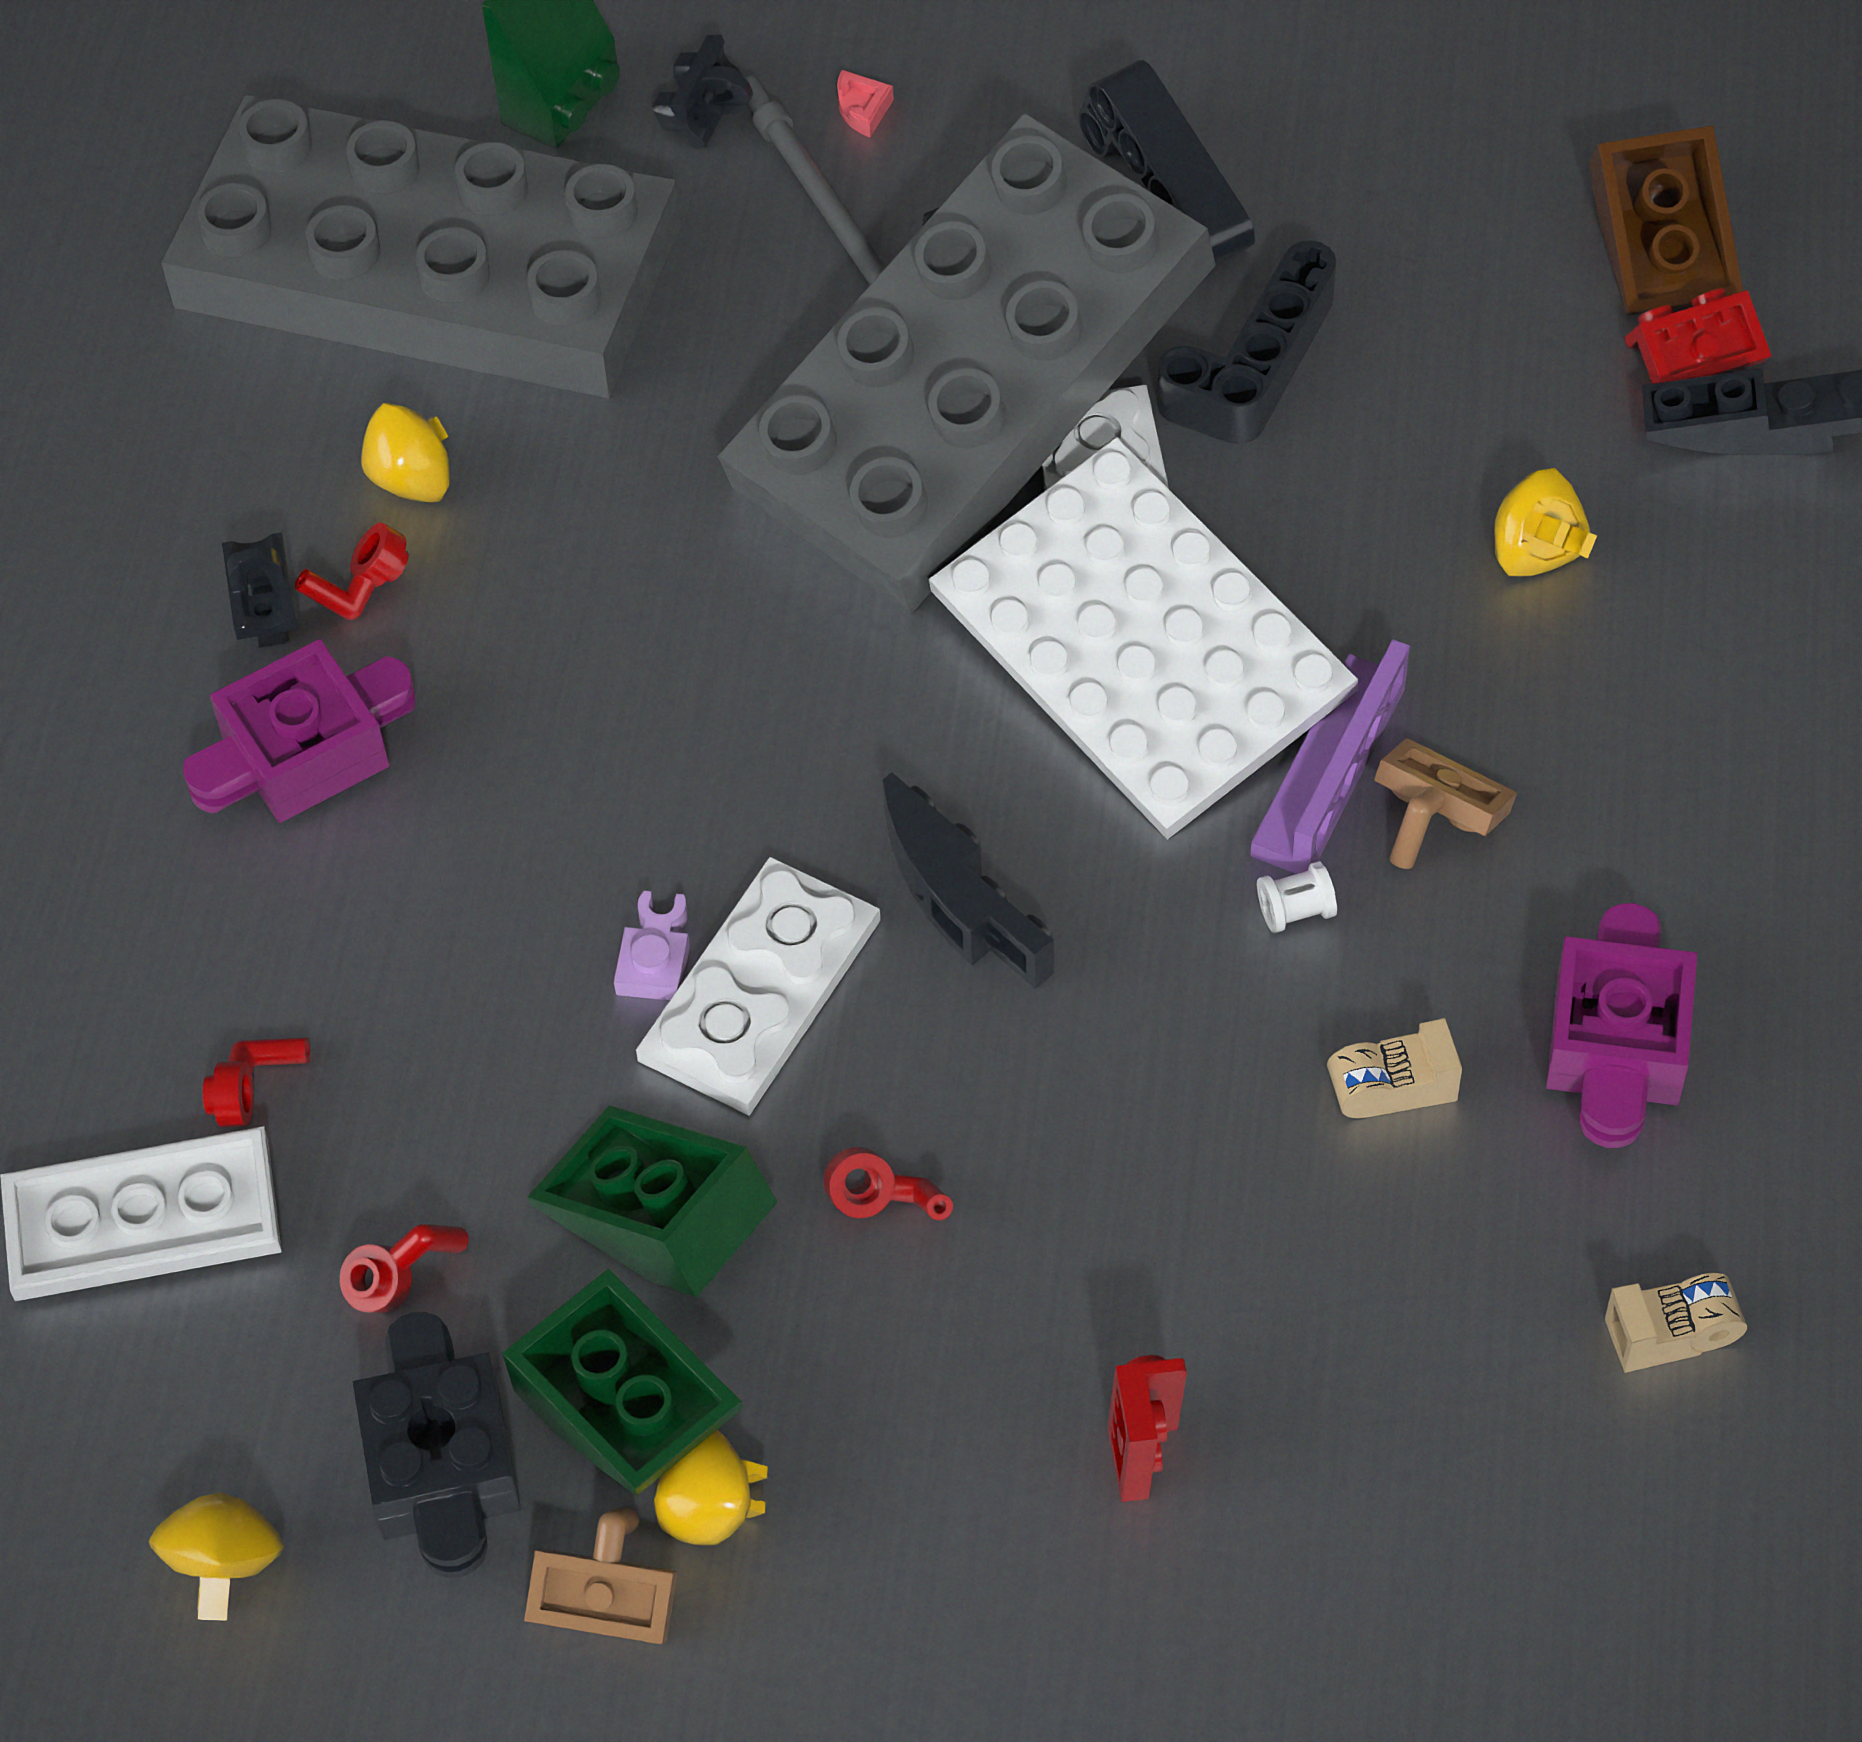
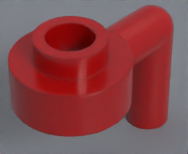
M383 522L377 523L363 535L354 550L350 563V571L354 576L346 591L309 569H304L299 574L294 588L347 620H355L362 614L375 587L383 585L386 581H395L405 569L409 558V553L406 550V537Z
M306 1037L242 1040L235 1043L231 1049L228 1062H218L215 1066L214 1074L204 1078L203 1105L206 1114L215 1115L217 1124L221 1128L249 1126L254 1108L252 1079L254 1066L309 1063L311 1055L309 1039Z
M851 1147L839 1152L828 1163L824 1173L823 1185L828 1199L842 1213L853 1218L871 1217L882 1211L890 1200L915 1203L934 1220L948 1218L953 1210L951 1199L929 1179L893 1174L890 1166L877 1153L868 1148ZM863 1169L865 1171V1179L862 1185L855 1189L846 1188L845 1180L847 1175L852 1170Z
M419 1224L392 1247L368 1244L354 1249L346 1257L340 1271V1288L345 1300L353 1308L362 1312L386 1313L393 1311L405 1301L410 1292L412 1284L410 1266L428 1251L463 1252L468 1246V1233L464 1228L458 1226ZM370 1267L373 1272V1283L367 1289L365 1276Z

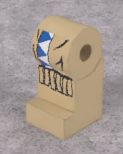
M1445 1018L1420 1023L1419 1032L1415 1034L1382 1040L1378 1044L1364 1042L1346 1046L1335 1052L1327 1062L1342 1114L1347 1117L1368 1118L1458 1100L1462 1066Z
M1721 1273L1702 1274L1687 1279L1682 1283L1641 1291L1639 1283L1612 1288L1605 1321L1624 1373L1699 1356L1702 1352L1718 1349L1735 1342L1747 1331V1324L1728 1276Z

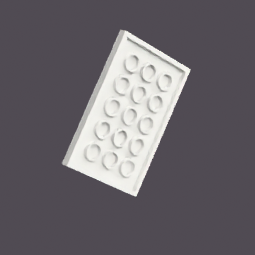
M1117 437L929 579L931 592L1167 840L1358 691V679Z

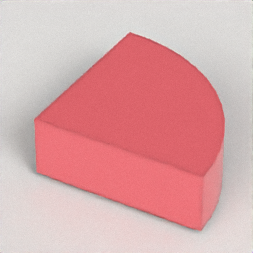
M845 70L841 71L837 82L838 106L841 116L852 129L871 138L894 100L893 86Z

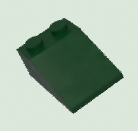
M485 0L481 5L501 124L557 149L571 132L581 128L587 114L603 96L609 95L616 87L620 76V67L617 62L615 39L593 0Z
M610 1105L527 1197L534 1208L648 1281L697 1297L714 1279L719 1270L777 1204L774 1194L746 1146Z
M609 1268L502 1353L514 1392L560 1439L635 1496L639 1495L743 1409L742 1401Z

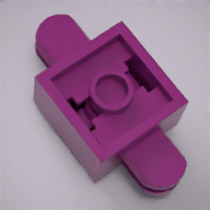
M318 639L210 694L209 696L223 740L185 759L183 774L192 802L201 810L216 813L258 791L280 824L388 768L389 763L380 728L414 711L416 707V695L408 667L398 659L385 656L346 676L322 640ZM313 738H316V740H314L312 743L302 747H300L299 745L308 742Z
M1635 903L1618 904L1609 908L1600 921L1597 940L1565 936L1557 976L1546 1089L1582 1093L1580 1124L1583 1134L1593 1143L1606 1148H1621L1636 1140L1643 1128L1647 1102L1679 1106L1689 1064L1697 952L1660 948L1661 926L1657 915L1645 906Z

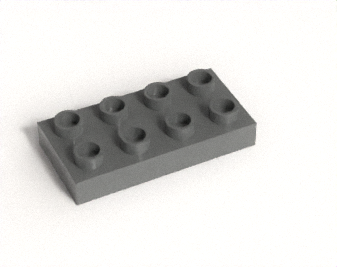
M244 95L161 263L173 307L177 309L610 399L681 229V218L676 180L627 171L610 164H592L517 149L499 142H481L406 127L394 121H376L301 106L284 99H266Z
M1024 113L718 455L733 490L912 614L931 593L929 579L972 546L1216 266L1208 228Z

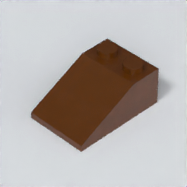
M1713 125L1598 143L1588 163L1598 219L1626 315L1645 313L1665 305H1671L1672 308L1691 306L1692 299L1721 288L1725 289L1727 296L1742 292V281Z

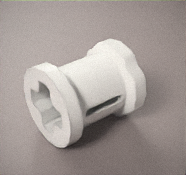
M1321 861L1311 863L1308 871L1277 880H1273L1267 875L1257 880L1258 898L1262 913L1269 929L1274 934L1284 931L1286 923L1318 914L1325 919L1337 915L1334 887L1329 873Z

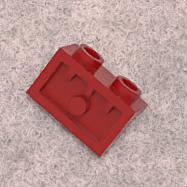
M1724 288L1716 289L1692 299L1693 307L1675 313L1671 305L1655 308L1638 316L1639 325L1624 337L1628 349L1639 346L1652 384L1731 373L1763 363L1772 356L1748 290L1727 296Z
M1145 1355L1132 1359L1126 1365L1115 1366L1108 1433L1121 1502L1149 1499L1152 1474L1162 1472L1163 1462L1160 1442H1166L1167 1432L1177 1430L1179 1425L1187 1375L1183 1358L1165 1359L1159 1355Z

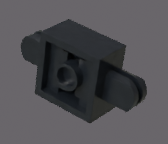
M411 1312L399 1317L388 1328L385 1347L390 1373L352 1381L372 1506L384 1540L417 1533L422 1558L433 1573L446 1578L462 1577L476 1570L485 1560L488 1544L484 1518L521 1511L500 1393L489 1352L455 1359L451 1335L444 1322L434 1314Z

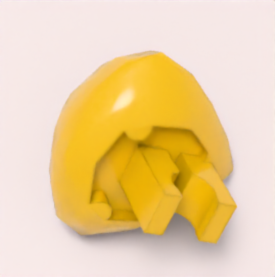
M388 402L383 403L372 415L363 440L361 464L366 476L375 485L398 497L412 501L440 502L450 485V465L448 454L442 443L448 435L438 417H431L426 421L420 413L412 409Z
M1556 468L1537 470L1530 473L1504 498L1495 519V556L1508 576H1533L1556 569L1575 560L1579 556L1588 558L1597 538V535L1590 533L1584 509L1572 485Z
M716 1430L659 1477L654 1498V1508L660 1527L664 1532L684 1543L694 1545L719 1544L729 1538L745 1522L746 1518L749 1519L765 1513L766 1502L755 1501L750 1498L749 1483L766 1479L768 1466L740 1459L728 1439Z
M222 1492L200 1496L176 1510L156 1527L149 1539V1544L153 1551L175 1572L200 1577L197 1610L198 1619L227 1621L230 1578H243L258 1574L275 1560L284 1549L279 1533L261 1513L243 1499Z

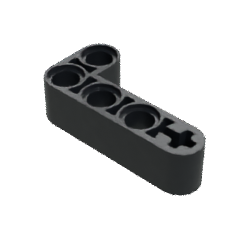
M1138 60L1089 86L1079 112V124L1083 137L1095 154L1104 157L1118 150L1141 187L1208 228L1215 265L1254 245L1255 232L1247 212L1150 64L1144 60Z
M1309 240L1298 242L1285 252L1226 358L1191 346L1174 347L1161 356L1158 364L1157 406L1160 414L1166 420L1234 444L1248 443L1262 433L1332 307L1336 257L1330 247L1321 242Z

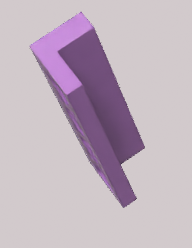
M1392 639L1380 665L1351 654L1348 655L1344 665L1358 679V691L1310 728L1251 842L1250 857L1295 874L1308 871L1309 865L1319 860L1405 690L1410 645Z

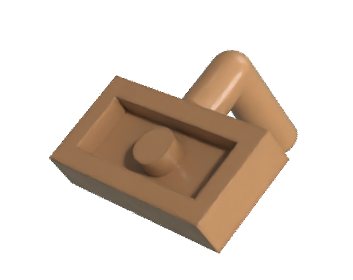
M1408 738L1381 759L1374 781L1392 789L1398 798L1409 803L1389 857L1393 865L1402 869H1410L1414 866L1431 816L1436 812L1447 817L1452 825L1461 830L1477 832L1486 836L1510 814L1517 792Z
M622 1506L603 1514L599 1519L593 1557L543 1548L535 1550L524 1621L664 1644L668 1639L678 1571L621 1562L624 1537L632 1533L639 1523L637 1512L631 1507Z

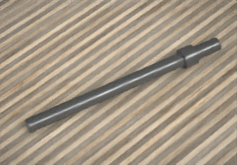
M755 76L746 77L745 79L753 91V96L748 106L754 113V125L766 141L775 144L865 279L871 285L886 268L793 132V121L782 104L771 100Z

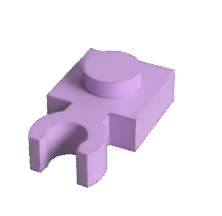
M643 891L640 895L637 906L640 924L643 929L627 927L624 929L614 978L616 995L670 1001L683 983L690 950L688 933H680L688 920L686 899L683 894H676L674 907L666 914L653 912L654 905L651 891Z

